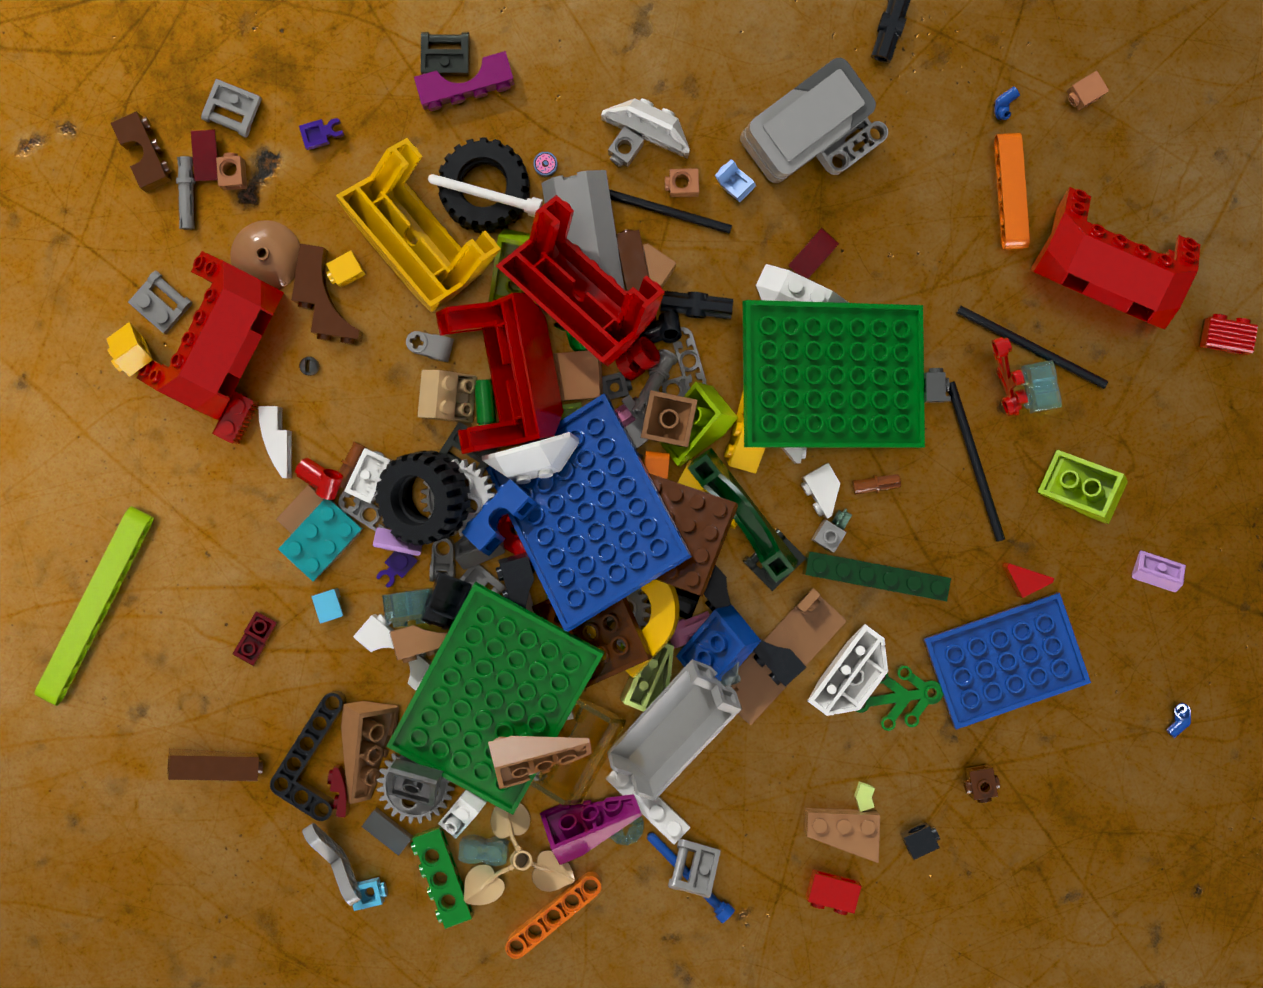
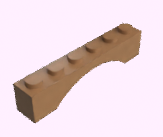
M529 592L526 609L534 613L532 609L533 602ZM414 625L389 632L396 659H402L403 663L417 660L416 655L426 652V656L436 654L447 633L427 631Z

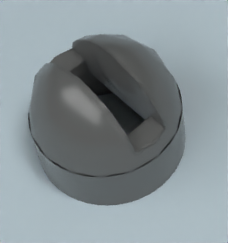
M305 357L299 364L300 371L307 376L317 374L320 367L319 362L313 357ZM307 360H310V372H306Z

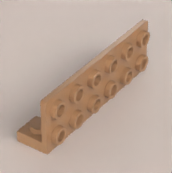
M812 588L767 636L764 642L777 647L791 649L806 666L846 623V619ZM755 652L739 667L738 675L741 678L740 682L731 685L737 693L742 708L738 715L749 725H752L788 686H784L782 683L777 685L771 679L769 674L772 671L766 665L761 667L753 658L756 654Z

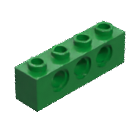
M438 825L415 834L412 838L411 848L414 855L419 856L421 862L419 870L421 876L427 878L429 884L427 892L430 900H435L437 906L435 914L438 922H443L446 929L471 920L474 912L471 904H467L464 901V884L444 829ZM430 849L436 850L439 858L436 860L430 859L427 851ZM435 873H445L447 881L439 882L435 878ZM447 894L452 895L455 898V903L451 905L445 903L443 896Z

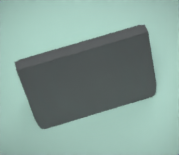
M377 807L361 826L398 856L413 838V835Z

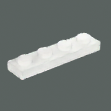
M613 770L606 776L605 779L623 796L635 795L641 813L673 844L691 828L660 796L653 801L636 795L631 776L617 773Z

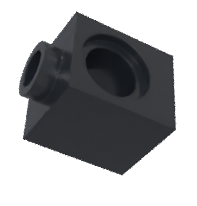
M926 822L900 833L913 860L940 848L937 843L940 837L934 826L930 828Z

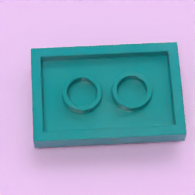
M324 499L278 550L310 580L315 581L363 528L335 502Z

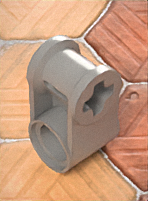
M414 331L407 336L406 345L415 354L427 356L438 361L449 362L454 339L437 334L432 335ZM417 337H420V340L424 342L423 346L419 345L418 348L415 349V345L412 344V340H417Z
M450 537L436 541L432 545L429 574L431 582L435 581L438 571H447L441 573L455 577V542ZM441 541L449 544L450 551L448 554H442L438 550V544Z

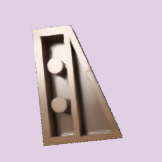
M805 808L804 832L807 837L879 863L880 814L876 810L860 812L854 809Z

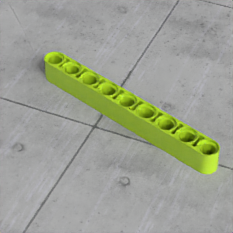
M132 506L125 512L34 693L36 696L55 706H58L65 697L153 523L154 518Z

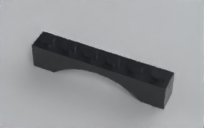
M524 552L499 559L500 567L496 568L499 582H505L506 590L502 591L503 597L526 609L528 594L533 584L534 576L528 555Z
M716 565L704 593V596L708 599L705 604L712 612L717 608L731 605L727 590V577ZM761 640L759 645L753 650L756 653L753 658L761 667L766 665L772 671L769 676L777 685L780 683L784 686L788 685L807 668L791 649L777 647Z

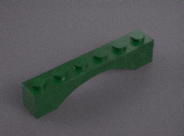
M710 448L694 459L688 469L699 484L710 494L738 504L733 519L749 540L760 563L775 583L795 570L798 563L796 557L714 450Z
M811 551L806 552L803 574L946 602L951 578Z

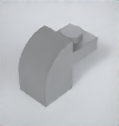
M628 395L622 400V403L636 420L626 426L625 430L637 450L649 439L640 438L644 418L637 416L639 411L635 415L632 413V408L635 406L638 398L634 397L632 399Z

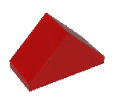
M1003 563L1002 566L1017 597L1024 598L1052 584L1054 581L1052 577L1010 563Z

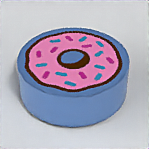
M541 152L535 157L534 169L537 174L542 177H549L556 172L557 160L552 153Z

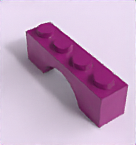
M506 51L483 57L478 74L464 83L447 81L438 71L414 77L421 104L424 110L429 109V111L439 110L442 108V105L448 103L452 105L463 103L465 98L472 96L474 98H481L487 96L488 92L493 90L498 92L506 91L511 88V85H515Z

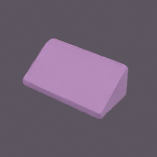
M380 527L376 529L373 541L374 547L416 556L421 554L422 545L402 542L401 537L396 538L390 533L392 530Z
M1140 550L1132 572V578L1177 592L1183 586L1186 565Z

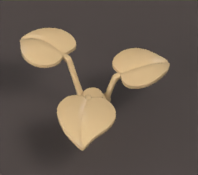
M520 803L513 815L495 806L490 820L491 829L498 838L504 839L510 836L516 851L511 854V865L496 873L488 865L474 866L466 875L464 901L471 905H485L496 901L505 889L504 882L498 876L514 868L523 871L527 870L530 866L535 867L532 872V881L538 889L546 892L556 891L574 883L575 877L569 863L559 865L551 850L542 851L538 855L537 863L532 862V857L527 851L521 850L514 835H522L529 828L530 815L524 805Z

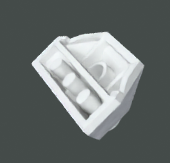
M634 98L602 111L601 120L620 129H623L625 126L642 139L686 159L688 158L690 148L679 119L675 117L674 112L665 108L659 110L653 107L654 104L643 98L641 100Z
M768 264L765 265L756 284L761 300L849 303L840 295L790 270Z
M567 432L562 435L482 456V461L517 484H527L531 482V479L538 477L549 478L553 476V473L560 472L578 446L579 438L571 432Z
M864 624L846 642L817 682L808 702L826 716L860 710L888 672L885 638Z

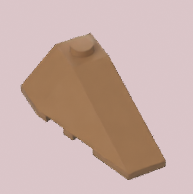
M368 701L343 704L341 732L347 797L350 804L370 800L380 775L379 766L382 758H386L389 751L386 749V746L397 727L399 713L397 705Z

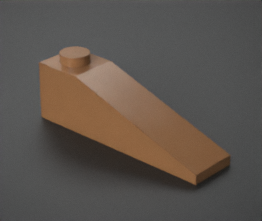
M509 736L498 737L488 742L499 789L525 783L530 780V775L539 771L543 774L548 773L555 764L566 765L592 754L589 738Z

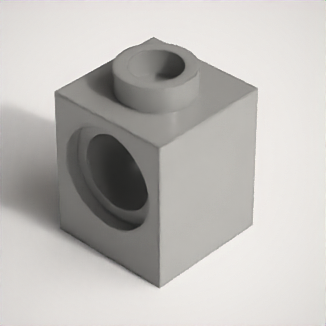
M624 126L608 149V155L611 156L609 159L620 167L624 165L628 168L643 147L644 139ZM622 144H627L631 147V151L627 154H622L618 151V148Z
M823 520L811 540L834 553L847 532L828 520Z

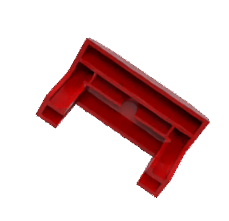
M1069 187L1056 209L1052 233L1030 270L1060 285L1165 330L1180 309L1198 272L1201 244L1192 238L1178 235L1175 251L1169 249L1166 254H1160L1144 244H1138L1127 239L1122 234H1115L1099 224L1088 222L1091 196L1083 190Z
M555 195L536 210L530 238L499 262L496 267L600 362L609 366L630 348L655 318L665 291L647 275L643 278L639 291L634 287L629 291H625L612 276L607 275L594 260L588 258L578 245L573 244L567 239L574 210L568 202Z
M201 251L200 255L194 260L191 272L212 284L206 290L200 308L194 313L193 321L188 331L184 333L177 353L172 356L169 367L152 360L138 370L136 378L156 391L219 420L284 292L221 259Z
M511 293L492 302L450 306L435 312L440 336L482 331L499 423L458 430L462 454L504 448L554 437L563 414V406L547 320L535 302L526 293Z

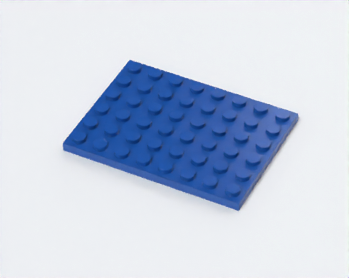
M605 393L559 422L555 436L571 432L579 438L578 446L560 472L553 473V476L549 478L538 477L531 479V482L527 484H519L538 503L522 521L514 515L508 514L564 631L567 632L692 557L610 399ZM488 466L486 470L491 476L492 483H495L494 487L498 493L500 486L508 482L509 478Z

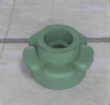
M847 509L843 512L838 510L832 522L844 530L852 514L847 512Z

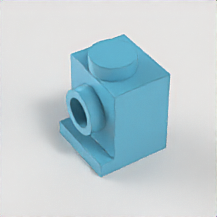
M379 877L357 882L362 899L353 905V909L356 911L382 905L385 901L384 897L388 895L385 882L381 883ZM367 888H373L374 894L369 895L366 891Z

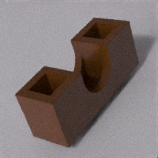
M136 111L111 123L121 146L127 150L135 146H142L144 154L142 159L130 166L140 189L147 193L172 181L169 175L172 173L171 167L166 159H162L159 153L162 151L161 145L157 138L153 139L150 130L153 128L146 116L143 117Z

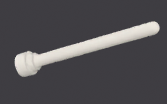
M431 174L428 177V181L431 184L524 209V212L528 213V216L535 217L536 210L542 206L543 199L536 197L524 200L435 174Z

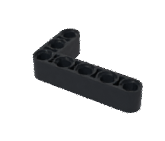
M332 691L322 698L270 781V789L275 795L317 821H325L335 812V809H333L334 800L300 777L343 711L346 697L340 691ZM331 696L339 700L338 708H332L329 705V698ZM317 717H323L326 720L327 725L325 728L317 726ZM304 737H310L313 740V748L304 746ZM292 757L300 760V768L296 769L291 765ZM280 777L287 780V789L279 786L278 779ZM299 790H303L308 794V801L299 799ZM319 803H324L328 806L329 812L327 814H323L318 810Z

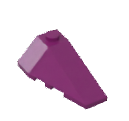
M631 794L609 797L599 802L586 800L583 801V804L577 805L563 803L541 812L540 816L551 850L559 865L583 856L642 816L635 795Z

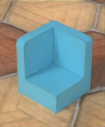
M338 588L311 596L320 624L343 616L338 600L341 597Z

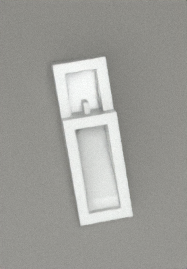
M258 406L259 423L267 452L281 477L292 478V431L282 430V408L278 406Z

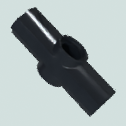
M888 0L886 11L883 12L877 29L878 35L871 57L876 61L883 63L891 62L897 40L900 39L907 18L905 16L910 0Z
M665 291L661 301L660 312L674 311L677 314H685L686 317L698 319L711 317L731 320L733 299L709 296V294L702 292L679 293Z

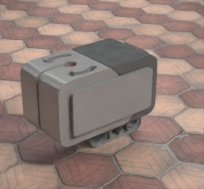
M835 58L756 116L742 131L740 141L766 178L772 183H780L815 156L828 173L832 175L840 174L882 143L888 136V128L883 122H870L867 117L873 113L876 107L873 96L850 64L843 58ZM871 129L879 131V139L871 137ZM856 130H861L859 133H857L855 136H853L851 139L845 142L846 137H848ZM863 140L865 145L854 152L852 148ZM833 157H838L841 159V168H837L833 165Z

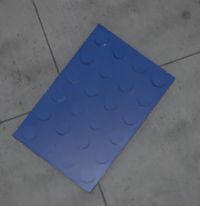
M1058 592L923 639L938 683L940 684L950 718L956 730L1091 683L1063 600Z

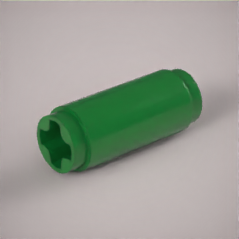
M476 380L475 401L478 426L493 424L496 422L492 380Z

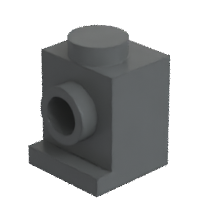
M929 368V372L924 373V403L951 401V396H946V392H949L950 384L949 378H946V374L943 372V368Z
M621 372L602 377L603 393L608 396L610 401L627 397L629 395L628 391L633 390L631 381L624 377ZM613 383L619 385V390L616 392L610 389Z

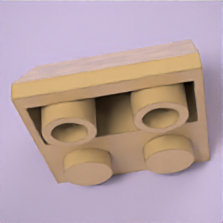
M422 370L418 417L472 423L477 376L443 370Z

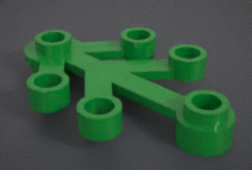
M901 665L897 669V676L902 680H908L918 689L908 691L890 678L887 673L880 684H884L895 693L871 696L867 699L865 705L856 712L863 713L871 706L896 703L888 715L884 716L880 721V725L884 730L891 731L896 726V719L911 700L920 699L912 712L904 716V723L907 726L916 727L919 724L920 715L928 704H936L942 699L943 693L940 684L932 680L924 682L913 674L908 666ZM903 668L908 670L906 677L900 675V671ZM931 688L935 689L933 697H929L927 694ZM909 716H915L913 724L908 723L907 719ZM891 719L892 725L888 728L885 727L884 721Z

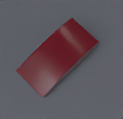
M215 129L191 130L195 181L218 180L216 162L218 152Z
M821 227L788 266L798 275L808 279L839 245V242Z
M255 612L232 654L246 663L255 666L277 622Z
M337 764L333 767V770L329 771L327 784H331L330 791L339 792V795H335L333 809H337L336 816L345 818L349 814L350 803H348L345 770L342 764Z

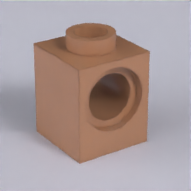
M1098 71L1075 83L1067 90L1070 104L1076 107L1078 111L1109 92Z
M225 153L223 157H216L218 186L223 190L247 189L245 160L238 156L237 153ZM236 166V173L232 176H227L228 168Z
M698 168L670 169L669 176L665 177V191H670V198L698 197ZM679 178H684L688 181V186L678 188L675 181Z

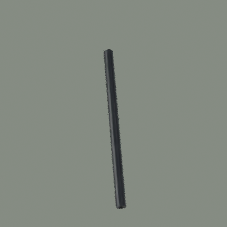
M609 189L611 200L730 234L732 228L730 224Z
M961 305L956 314L1003 338H1008L1012 343L1102 389H1105L1108 384V380Z
M955 381L950 382L948 393L951 396V402L996 542L1005 540Z

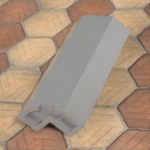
M606 170L577 172V175L564 177L561 175L542 182L544 203H547L557 195L563 201L568 202L574 210L567 239L573 244L578 245L588 258L594 260L607 275L612 276L617 284L624 289Z
M692 659L608 750L607 754L611 769L617 773L631 776L636 795L655 801L742 710L736 691L729 684L725 687L715 677L718 673L711 666Z

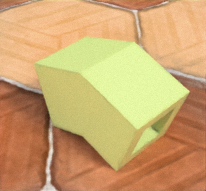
M859 781L854 794L859 811L862 812L875 808L872 800L875 788Z

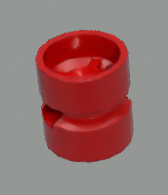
M641 337L618 357L615 362L624 377L629 380H635L645 370L651 369L660 362V354L651 340Z

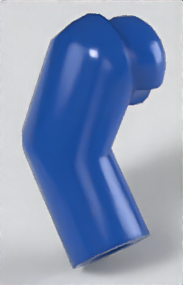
M1011 87L996 98L994 114L997 119L1007 120L1010 118V103L1020 96L1016 87Z
M1179 703L1175 708V722L1166 729L1173 738H1176L1191 724V710L1188 705Z

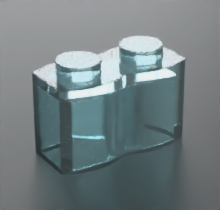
M1053 360L1022 366L1021 370L1025 383L1021 384V386H1025L1028 402L1024 404L1025 408H1029L1030 413L1062 407Z
M432 588L382 595L386 624L393 623L394 628L408 626L407 621L415 620L416 624L427 623L421 621V616L425 610L424 604L427 596L431 593Z
M466 835L462 837L459 844L458 860L467 864L484 862L491 866L504 865L508 860L510 841L498 837L485 839L479 835Z

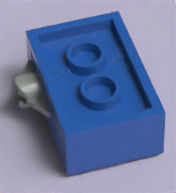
M733 605L715 609L676 657L684 667L692 659L711 666L718 673L715 677L724 686L728 684L731 686L740 682L741 678L738 675L739 667L759 645L761 640Z

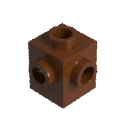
M987 764L965 768L967 780L963 781L966 794H969L973 800H977L978 803L992 801L991 797L998 796L997 789H1000V781L998 775H994L993 767Z

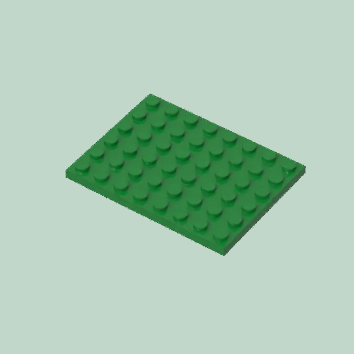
M767 300L742 301L744 448H925L923 305Z
M475 581L386 747L417 764L443 771V778L513 815L537 773L530 775V780L525 783L499 789L488 742L498 737L509 736L557 737L604 655V651Z

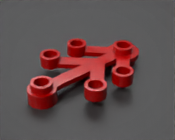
M1003 337L992 340V348L999 366L996 368V372L1006 394V397L1002 398V405L1008 416H1018L1019 410L1022 409V404L1027 403L1028 398L1024 389L1015 392L1013 389L1015 386L1025 383V379L1020 369L1010 372L1008 352L1012 351V346L1008 338L1003 339Z

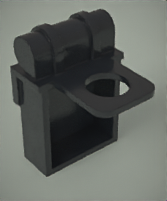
M438 572L431 593L428 594L424 604L425 610L421 616V621L427 622L429 625L441 627L443 630H449L467 598L472 584Z

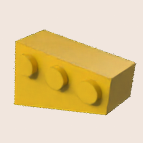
M742 393L737 412L738 419L734 423L730 442L726 445L724 457L730 467L756 474L765 448H744V393Z

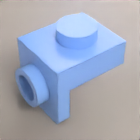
M732 159L723 165L715 175L720 186L738 202H741L756 187L755 182L742 172Z

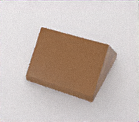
M643 244L649 278L656 281L663 288L674 272L676 262L651 245Z
M650 390L640 438L688 447L697 400Z

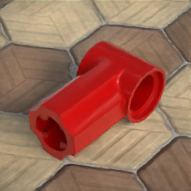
M309 458L302 459L295 469L297 477L316 489V495L326 500H334L343 479L341 473L333 469H325Z

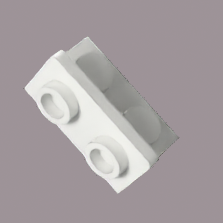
M364 448L344 492L374 504L375 496L378 495L376 490L377 482L382 480L379 478L380 474L384 469H387V464L392 460Z

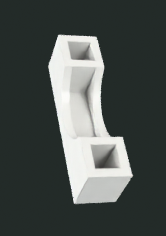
M376 614L371 615L353 636L370 652L380 648L394 649L389 634L394 629L389 626L391 622L382 614H379V616ZM426 652L416 655L417 660L408 662L410 666L408 684L414 690H417L431 664V661L425 657Z

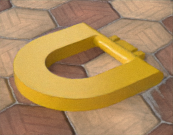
M653 580L641 587L648 596L651 605L649 622L641 632L653 658L669 642L679 620V600L675 587L658 580ZM588 626V635L590 633V637L595 638L596 631L594 627ZM617 644V648L620 651L624 652L625 649L622 650L621 647ZM606 653L602 656L604 660L606 658ZM652 659L625 671L634 678Z

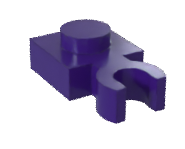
M334 118L327 125H324L323 120L320 119L299 125L305 149L310 150L330 144L328 137L331 136L334 138L343 137L344 132L342 130L338 132L333 131L334 126L341 124V121L338 118Z
M394 551L384 562L389 568L380 571L376 578L380 579L384 574L388 575L390 581L386 584V587H391L395 583V576L397 574L404 578L419 560L411 554Z

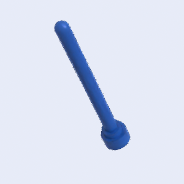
M649 833L647 835L648 841L675 868L677 856L655 833ZM685 865L682 876L688 881L690 869ZM712 892L711 897H703L714 908L715 917L721 923L728 920L735 912V909L729 903L721 902Z

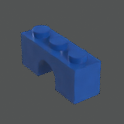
M509 479L508 482L500 486L498 493L483 505L482 510L477 516L467 522L466 528L462 533L479 551L490 556L505 540L498 530V522L501 517L506 514H512L522 521L538 503L519 484Z

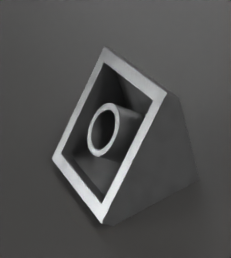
M396 758L389 769L387 794L433 807L443 771Z

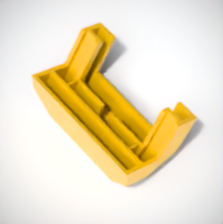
M406 138L386 149L369 177L340 192L336 197L357 229L417 300L430 312H433L454 298L479 277L501 248L486 230L481 233L476 241L471 239L463 247L456 243L446 228L439 223L432 212L406 183L423 157L418 149Z

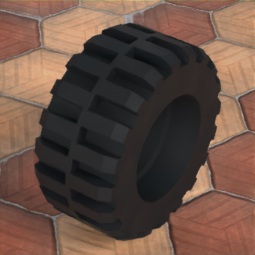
M480 137V141L475 142L473 139L466 140L467 144L462 147L460 144L455 146V151L452 154L448 153L444 158L445 164L440 166V176L463 182L466 174L475 167L482 165L494 166L505 176L506 195L527 200L530 196V181L521 157L514 152L513 148L509 145L504 146L499 140L488 141L487 137ZM438 186L440 200L450 217L455 222H458L461 227L467 230L472 229L476 233H481L485 230L488 233H495L496 229H506L509 223H515L519 219L518 215L524 212V209L499 202L488 207H477L465 199L463 192Z
M432 450L402 455L388 463L387 469L381 472L379 478L382 480L377 482L376 486L378 495L375 496L376 503L379 504L377 511L379 516L383 517L384 521L382 523L387 529L390 528L392 530L390 533L396 538L401 537L402 542L421 546L454 535V532L463 526L462 521L467 519L469 511H466V509L471 505V499H468L470 488L465 483L467 478L464 472H459L460 466L455 461L449 462L450 457L447 455H440L437 451ZM417 477L423 479L430 486L434 495V510L430 518L422 515L413 502L412 487Z

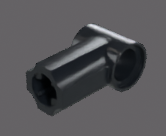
M674 311L661 313L658 320L651 322L636 340L646 337L653 343L659 341L674 343L678 341L682 336L679 315Z

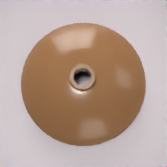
M257 221L243 228L234 239L230 254L231 264L279 290L287 286L295 278L300 243L294 233L286 226L275 221ZM266 250V256L261 258L259 252Z

